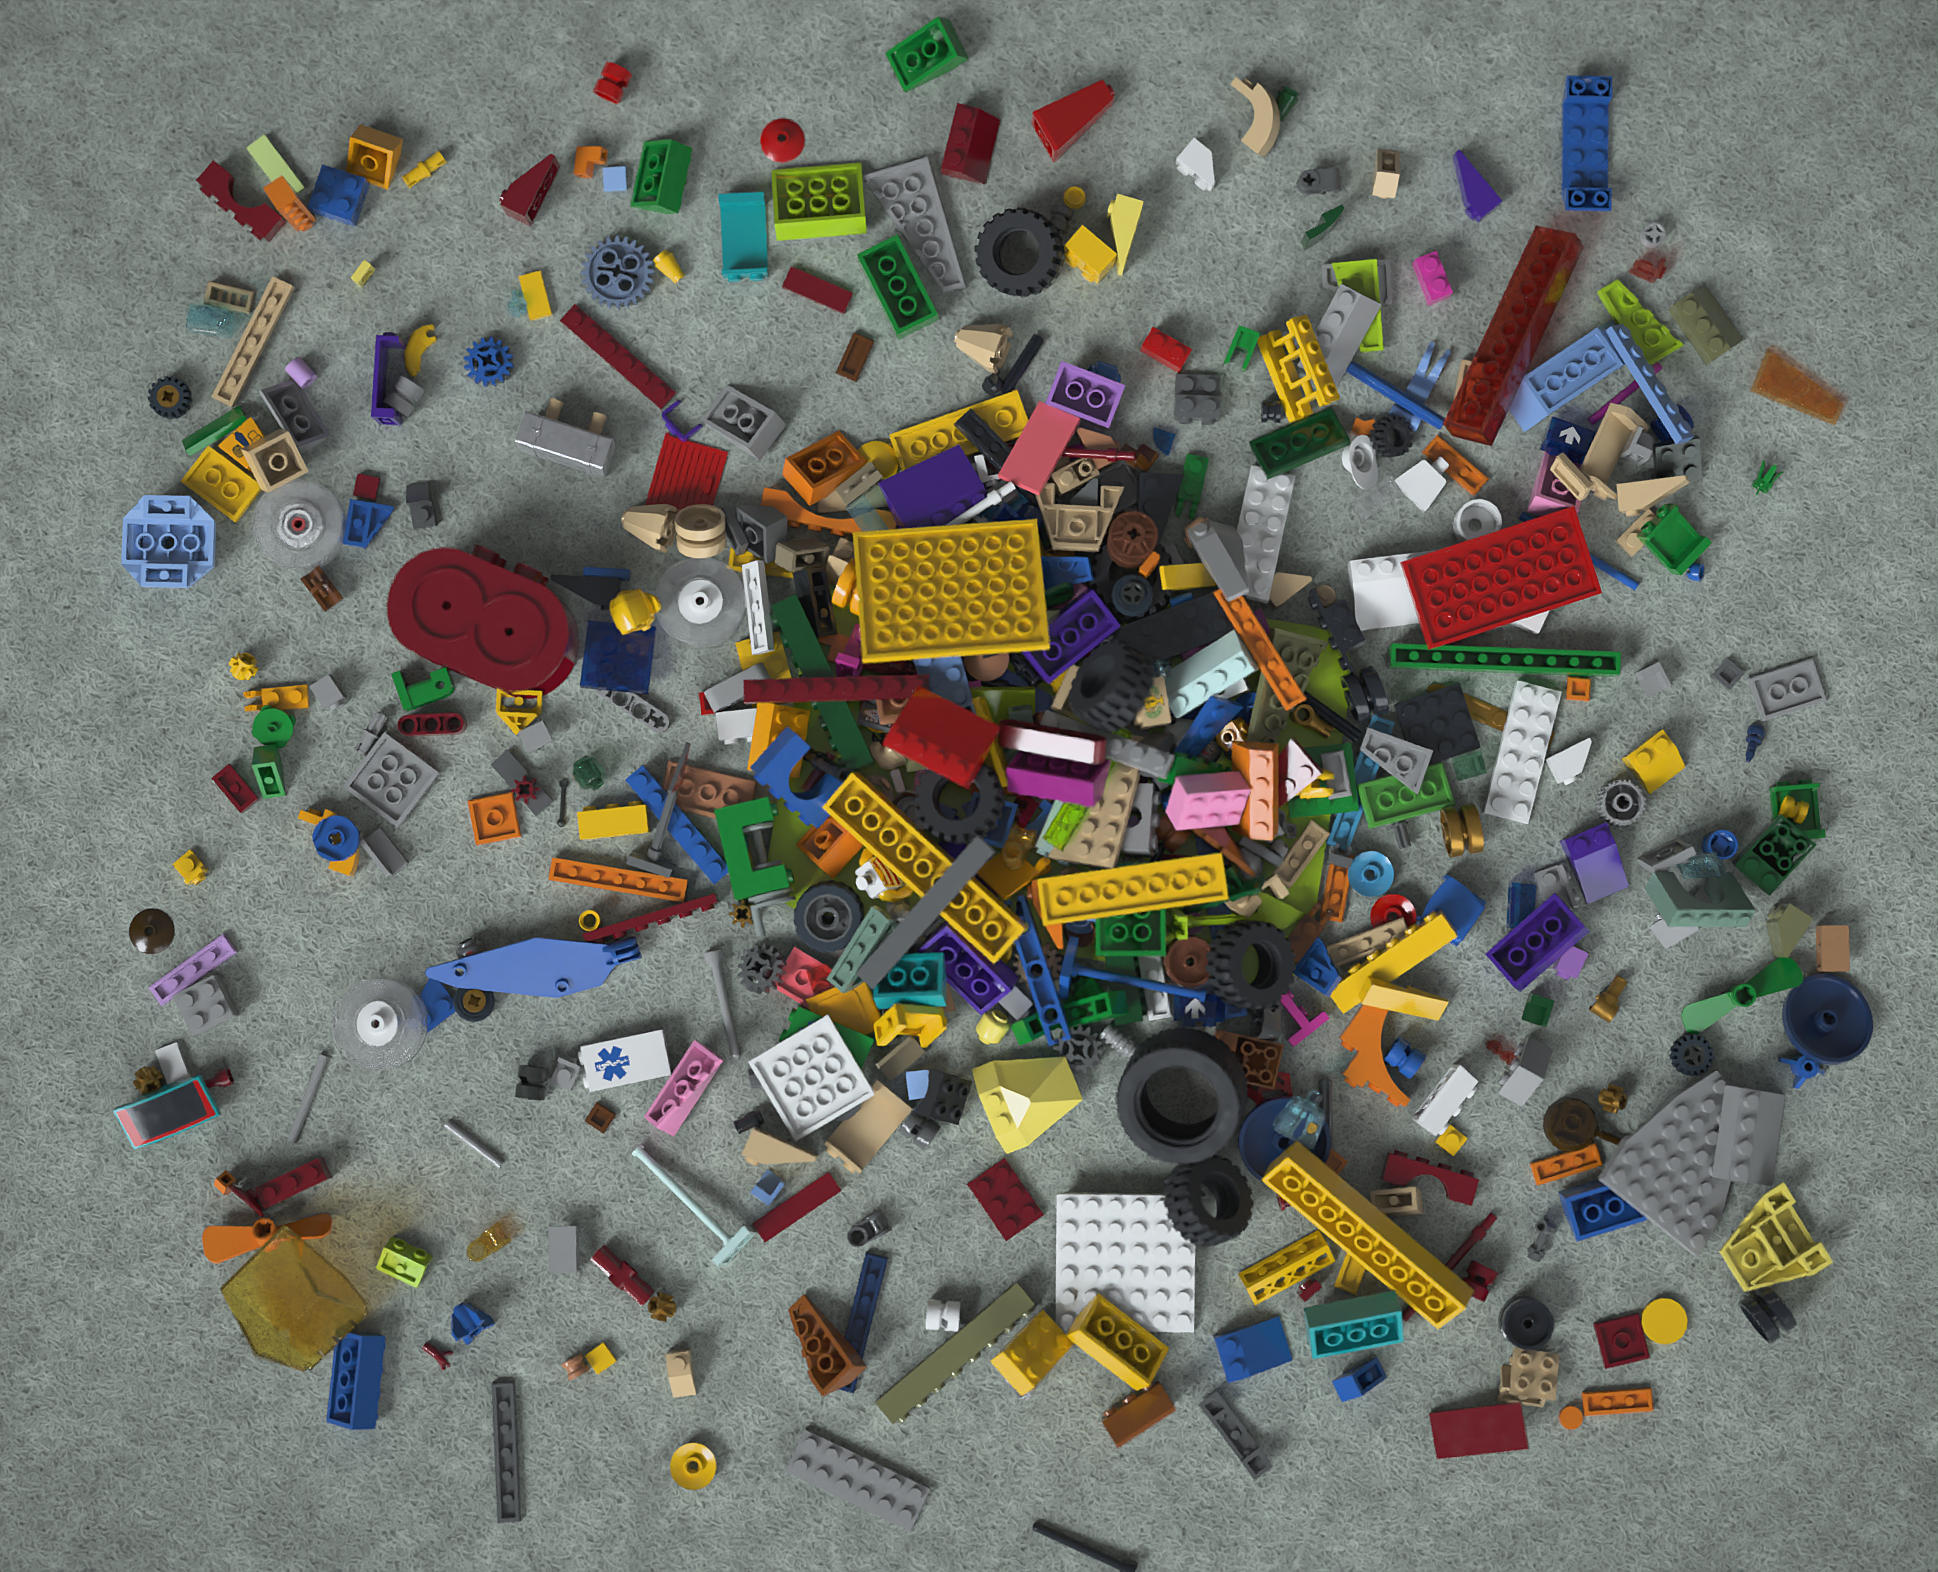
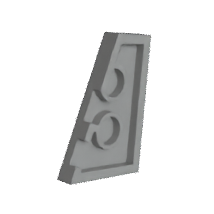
M1390 259L1377 260L1380 303L1392 305ZM1322 264V288L1337 292L1339 285L1332 264Z
M1367 728L1360 747L1361 752L1414 793H1419L1433 750L1371 728Z

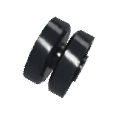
M1372 665L1359 671V678L1354 673L1340 677L1342 688L1348 687V690L1344 691V696L1350 712L1357 723L1369 720L1371 711L1376 716L1389 712L1385 690Z
M1769 1286L1755 1290L1757 1300L1747 1296L1738 1303L1741 1311L1754 1329L1769 1344L1774 1343L1780 1338L1778 1327L1783 1331L1789 1332L1797 1326L1791 1311Z
M1516 1296L1503 1305L1498 1316L1499 1329L1503 1337L1518 1348L1536 1350L1544 1346L1552 1337L1554 1318L1549 1308L1535 1298ZM1530 1320V1322H1527V1327H1524V1321Z

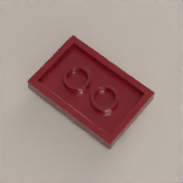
M1005 1158L967 1183L1005 1241H1008L1044 1216Z

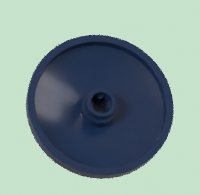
M1830 974L1811 975L1804 978L1802 984L1798 987L1791 988L1785 997L1782 1008V1021L1785 1032L1794 1047L1807 1058L1821 1064L1839 1065L1856 1058L1868 1046L1873 1033L1872 1012L1862 993L1847 980Z
M1277 1096L1256 1105L1244 1118L1238 1135V1147L1242 1161L1247 1170L1261 1182H1263L1262 1178L1271 1162L1296 1141L1301 1143L1324 1164H1326L1331 1150L1330 1130L1321 1112L1311 1103L1293 1096ZM1293 1105L1296 1108H1300V1110L1302 1109L1300 1115L1304 1111L1311 1110L1314 1117L1311 1121H1309L1310 1118L1308 1117L1307 1122H1313L1318 1125L1314 1135L1306 1133L1308 1123H1306L1302 1135L1297 1140L1294 1139L1293 1131L1302 1120L1299 1119L1296 1122L1294 1117L1293 1119L1292 1117L1289 1118Z

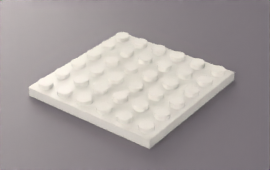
M1057 1193L1055 1323L1062 1331L1070 1329L1077 1315L1099 1293L1148 1332H1194L1195 1245L1191 1244L1190 1240L1186 1241L1180 1236L1181 1233L1173 1229V1223L1171 1220H1168L1166 1215L1168 1213L1167 1207L1164 1208L1163 1201L1166 1199V1196L1163 1195L1164 1193Z

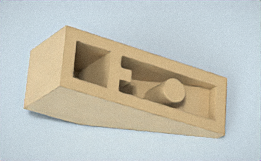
M1683 475L1617 484L1619 512L1626 513V517L1639 516L1641 511H1647L1690 483L1689 477Z

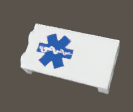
M664 1029L582 1046L581 1051L578 1052L580 1065H584L586 1074H583L585 1088L589 1087L590 1092L668 1076L673 1073Z

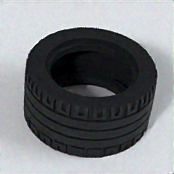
M1186 1027L1162 1030L1158 1034H1153L1151 1038L1148 1037L1131 1055L1117 1088L1116 1105L1118 1107L1116 1110L1119 1113L1118 1118L1121 1121V1126L1125 1129V1134L1134 1142L1136 1147L1146 1152L1147 1155L1160 1159L1163 1162L1178 1164L1198 1163V1161H1204L1207 1157L1211 1158L1214 1154L1219 1153V1150L1225 1148L1226 1144L1233 1138L1246 1104L1247 1078H1245V1071L1243 1070L1242 1063L1239 1062L1238 1056L1229 1048L1228 1044H1225L1221 1039L1219 1040L1217 1036L1209 1032H1203L1201 1029ZM1182 1066L1191 1068L1202 1074L1212 1084L1218 1098V1110L1208 1119L1198 1123L1182 1124L1173 1122L1162 1116L1152 1105L1147 1093V1079L1156 1071L1166 1067Z

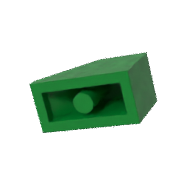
M277 744L254 747L252 767L263 799L286 796L282 760Z

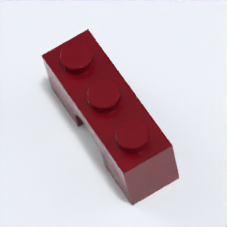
M320 1157L256 1187L255 1190L263 1208L266 1209L331 1179L332 1175L324 1158Z

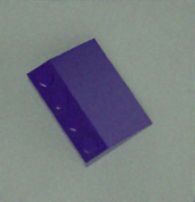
M959 444L878 482L899 529L945 526L987 497V491Z

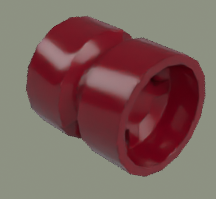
M1471 1260L1466 1270L1468 1276L1463 1277L1462 1281L1474 1290L1472 1297L1485 1302L1490 1293L1488 1287L1494 1284L1499 1273ZM1477 1274L1484 1277L1482 1284L1474 1280Z

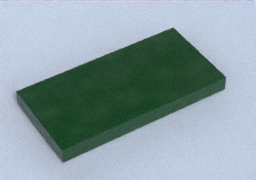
M1332 407L1249 442L1250 449L1267 480L1351 444L1350 438Z

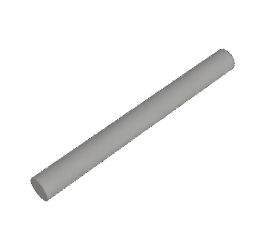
M319 1055L287 1141L297 1142L329 1058L326 1055Z

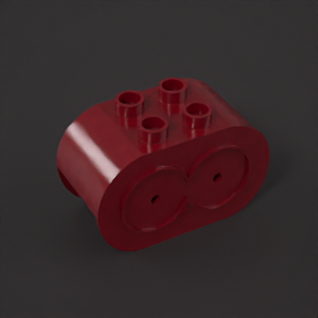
M474 544L470 554L455 548H434L417 554L407 561L394 577L387 597V619L390 629L397 641L406 649L441 667H446L453 672L496 690L500 689L510 696L522 697L523 699L537 698V695L512 694L513 691H543L542 696L558 688L569 676L579 653L580 635L578 626L569 608L546 588L549 578L543 576L541 571L520 562L516 563L513 572L504 569L507 561L501 558L500 554L477 544ZM512 628L513 631L511 635L506 636L509 629Z

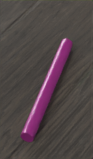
M1659 362L1652 365L1655 374L1663 369ZM1636 380L1587 418L1592 426L1605 416L1610 403L1619 405L1640 388Z

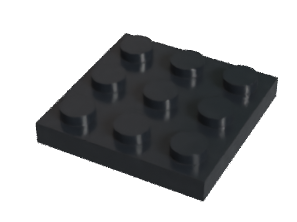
M1460 683L1393 704L1405 741L1433 750L1428 765L1481 748Z

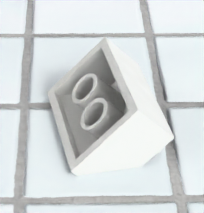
M1453 1064L1411 1119L1432 1135L1437 1136L1438 1133L1442 1135L1449 1126L1447 1121L1452 1115L1454 1117L1457 1116L1462 1110L1463 1105L1461 1103L1466 1097L1471 1098L1476 1092L1477 1087L1475 1085L1478 1081L1462 1066Z

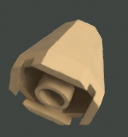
M1002 324L964 325L961 330H957L954 342L957 343L956 347L988 372L997 374L999 372L997 367H1003L1011 343L1007 342V337L1012 338V331L1008 326Z
M668 504L631 506L627 511H624L621 522L624 525V529L655 550L667 553L668 549L666 546H672L676 536L675 514L679 512V509Z

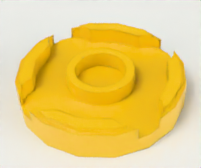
M1661 1297L1652 1300L1644 1307L1641 1313L1644 1333L1649 1339L1658 1344H1671L1678 1341L1687 1329L1688 1319L1685 1310L1679 1303L1670 1298Z

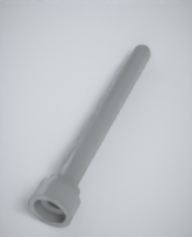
M719 949L704 953L705 962H708V965L712 968L731 1055L737 1059L740 1057V1049L720 966L723 954L722 950Z

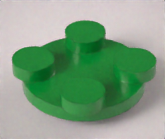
M266 704L261 708L253 721L252 735L265 746L277 744L278 748H283L293 734L296 718L293 714H288L282 709Z

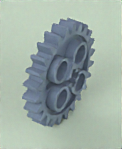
M618 235L615 237V242H611L610 238L607 237V244H603L599 240V248L591 246L593 254H585L589 262H582L583 267L587 268V270L581 271V275L587 277L582 280L583 285H589L585 289L586 292H593L591 298L593 301L599 298L600 306L607 302L608 309H611L613 304H616L618 310H620L621 304H625L626 308L629 309V302L632 301L635 305H638L636 298L639 297L644 300L643 291H651L647 284H654L653 279L649 277L655 275V271L649 269L654 263L653 261H646L650 258L649 252L642 254L645 248L643 245L636 248V240L629 244L628 237H625L623 242H620ZM608 255L615 256V261L611 264L604 262L605 257ZM629 261H637V266L634 269L626 268V264ZM599 267H604L605 269H608V270H611V271L598 270V268H599ZM618 268H620L623 274H618L615 277L612 271L617 272ZM624 274L632 275V276L636 275V276H637V279H633V278H631V277H629V276H626V275H624ZM601 277H609L610 281L607 285H599ZM624 282L632 283L628 291L620 289Z

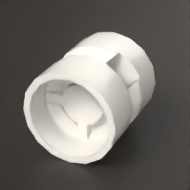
M928 1299L926 1329L939 1330L940 1327H943L945 1331L958 1332L960 1301H947L943 1304L941 1300Z

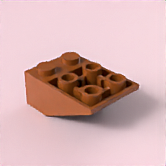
M1214 1029L1213 1035L1217 1036L1219 1040H1223L1225 1044H1228L1229 1048L1238 1056L1239 1062L1242 1063L1243 1070L1245 1071L1247 1084L1274 1090L1284 1044Z

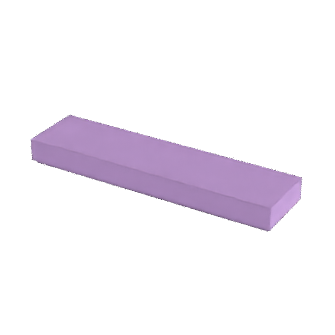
M223 933L148 988L160 1005L163 1006L173 999V995L193 985L236 954L237 950Z

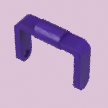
M677 400L662 412V420L674 436L676 435L681 441L685 442L701 430L703 426L698 424L686 435H683L680 428L667 417L670 412L682 403L680 400Z

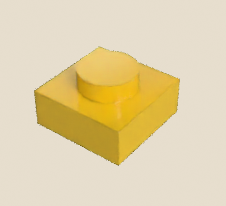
M1449 1124L1445 1132L1435 1140V1143L1454 1157L1468 1138Z

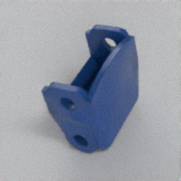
M1444 874L1442 877L1444 882L1431 896L1422 917L1416 916L1415 919L1421 924L1425 921L1423 918L1434 910L1436 913L1442 910L1457 931L1458 937L1449 942L1457 947L1483 912L1486 902L1471 892L1466 886L1449 875Z

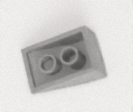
M726 385L701 420L703 424L759 461L786 426L776 412L729 385Z

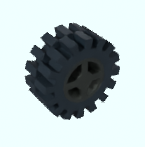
M1688 1034L1679 1037L1678 1040L1673 1042L1674 1045L1670 1048L1671 1055L1669 1056L1672 1060V1066L1678 1072L1688 1076L1702 1075L1701 1073H1706L1708 1071L1707 1068L1712 1066L1713 1063L1711 1061L1712 1059L1714 1060L1712 1052L1714 1050L1710 1047V1042L1706 1041L1704 1037Z

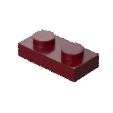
M231 764L226 765L211 778L240 813H244L260 799Z

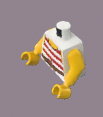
M865 848L862 851L859 860L861 867L855 871L858 877L856 885L860 890H866L870 898H881L884 901L895 903L911 896L912 892L916 893L869 849Z

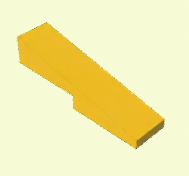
M1370 976L1367 977L1358 994L1361 1003L1364 1005L1439 1021L1449 1003L1448 999L1407 985L1406 988H1402Z

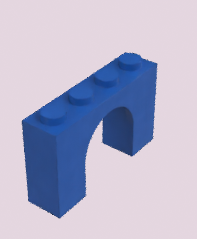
M786 727L750 768L756 773L753 777L761 785L764 786L767 783L771 786L768 790L778 800L781 796L786 800L783 804L792 813L796 810L800 813L798 818L807 826L813 824L818 829L830 816L822 807L844 782L826 773L811 789L804 792H792L788 783L789 774L794 765L811 747L789 727Z

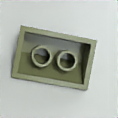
M1706 285L1691 292L1668 309L1706 365L1744 340Z

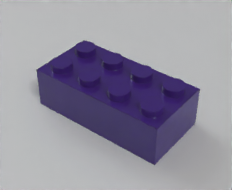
M1087 588L1047 621L1049 649L1021 652L1041 678L1049 684L1121 625L1092 589Z
M1554 893L1485 955L1511 985L1521 992L1588 934L1590 930L1565 902Z

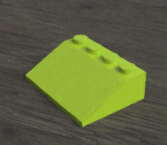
M861 163L771 170L774 224L777 241L867 234ZM776 176L792 177V178H780V179H777ZM810 194L811 197H804V195ZM833 194L834 197H826V195ZM779 195H787L788 197H778V196H779Z

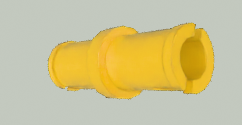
M436 151L435 154L425 161H419L417 163L418 166L401 178L411 189L412 186L425 177L429 178L433 171L447 162L441 153Z

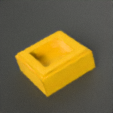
M605 1342L585 1355V1358L597 1375L617 1362Z

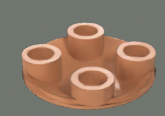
M1008 652L983 659L982 654L964 655V665L967 672L973 678L981 681H993L1002 677L1009 664Z

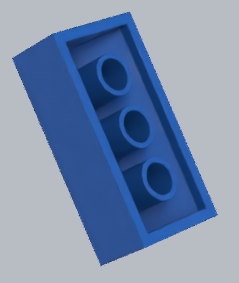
M1599 1179L1558 1192L1564 1214L1577 1242L1649 1220Z
M336 1329L326 1422L350 1430L376 1429L378 1401L381 1394L380 1383L383 1372V1355L386 1347L384 1335Z

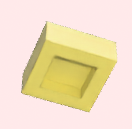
M363 260L351 279L360 287H363L375 271V268Z

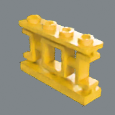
M1307 315L1293 317L1287 321L1286 325L1290 333L1283 337L1279 329L1260 336L1257 341L1289 423L1310 416L1313 411L1309 402L1317 399L1319 407L1329 405L1331 402L1340 399L1337 387ZM1295 338L1297 339V342L1299 344V349L1296 348V345L1294 343L1293 339ZM1283 345H1286V348L1288 350L1289 355L1287 356L1283 349ZM1300 357L1307 374L1301 379L1293 364V360ZM1312 380L1314 381V384L1317 389L1315 392L1310 383V381ZM1301 386H1302V388H1303V390H1304V393H1305V395H1306V397H1304V398H1303V396H1302V394H1301V391H1300V389H1299V387H1301Z

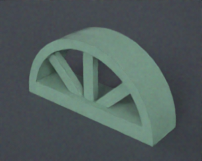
M872 906L827 980L842 993L849 992L862 984L864 981L856 972L898 926L897 922L880 907Z

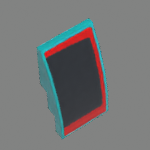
M200 1074L164 1085L158 1091L139 1096L136 1101L117 1106L113 1110L134 1150L177 1135L221 1114Z

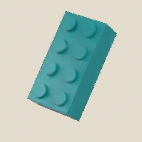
M1395 1290L1304 1308L1307 1340L1313 1359L1404 1342L1402 1314Z

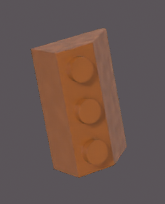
M1152 1381L1150 1386L1142 1388L1143 1391L1136 1396L1134 1393L1126 1396L1122 1400L1124 1404L1118 1408L1112 1406L1103 1412L1104 1417L1101 1418V1421L1117 1448H1120L1176 1411L1175 1405L1159 1381L1156 1383Z

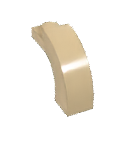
M1235 77L1231 85L1247 97L1254 108L1252 126L1241 141L1258 155L1265 157L1278 136L1280 128L1278 105L1270 91L1261 84L1257 83L1255 86L1246 78L1242 81Z

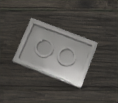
M1813 658L1747 678L1761 722L1828 701Z

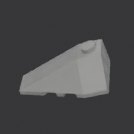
M1206 520L1187 529L1193 550L1227 601L1229 602L1248 593L1249 586L1245 567L1244 546L1242 538L1235 528L1230 525Z

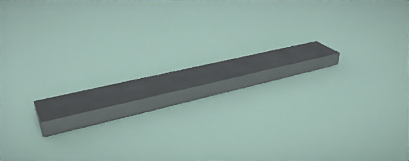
M979 835L976 836L856 974L874 989L995 853V850Z

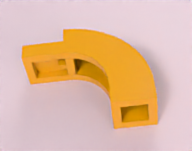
M309 808L308 811L300 810L298 819L317 825L323 819L340 815L325 809L323 817H321L322 812ZM339 832L336 835H331L334 845L342 841ZM359 847L355 854L346 861H330L328 869L354 877L359 862Z

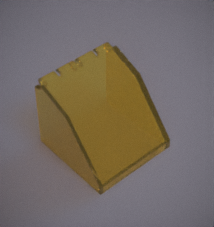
M282 1226L220 1288L254 1356L305 1372L307 1368L312 1370L323 1359L319 1353L320 1350L326 1356L339 1343L336 1337L339 1340H343L355 1328L351 1322L352 1319L358 1325L369 1314L366 1307L367 1301L349 1279L286 1226Z

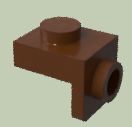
M1125 444L1120 450L1135 451V461H1124L1132 468L1138 467L1145 473L1159 457L1156 451L1145 444H1142L1138 450Z

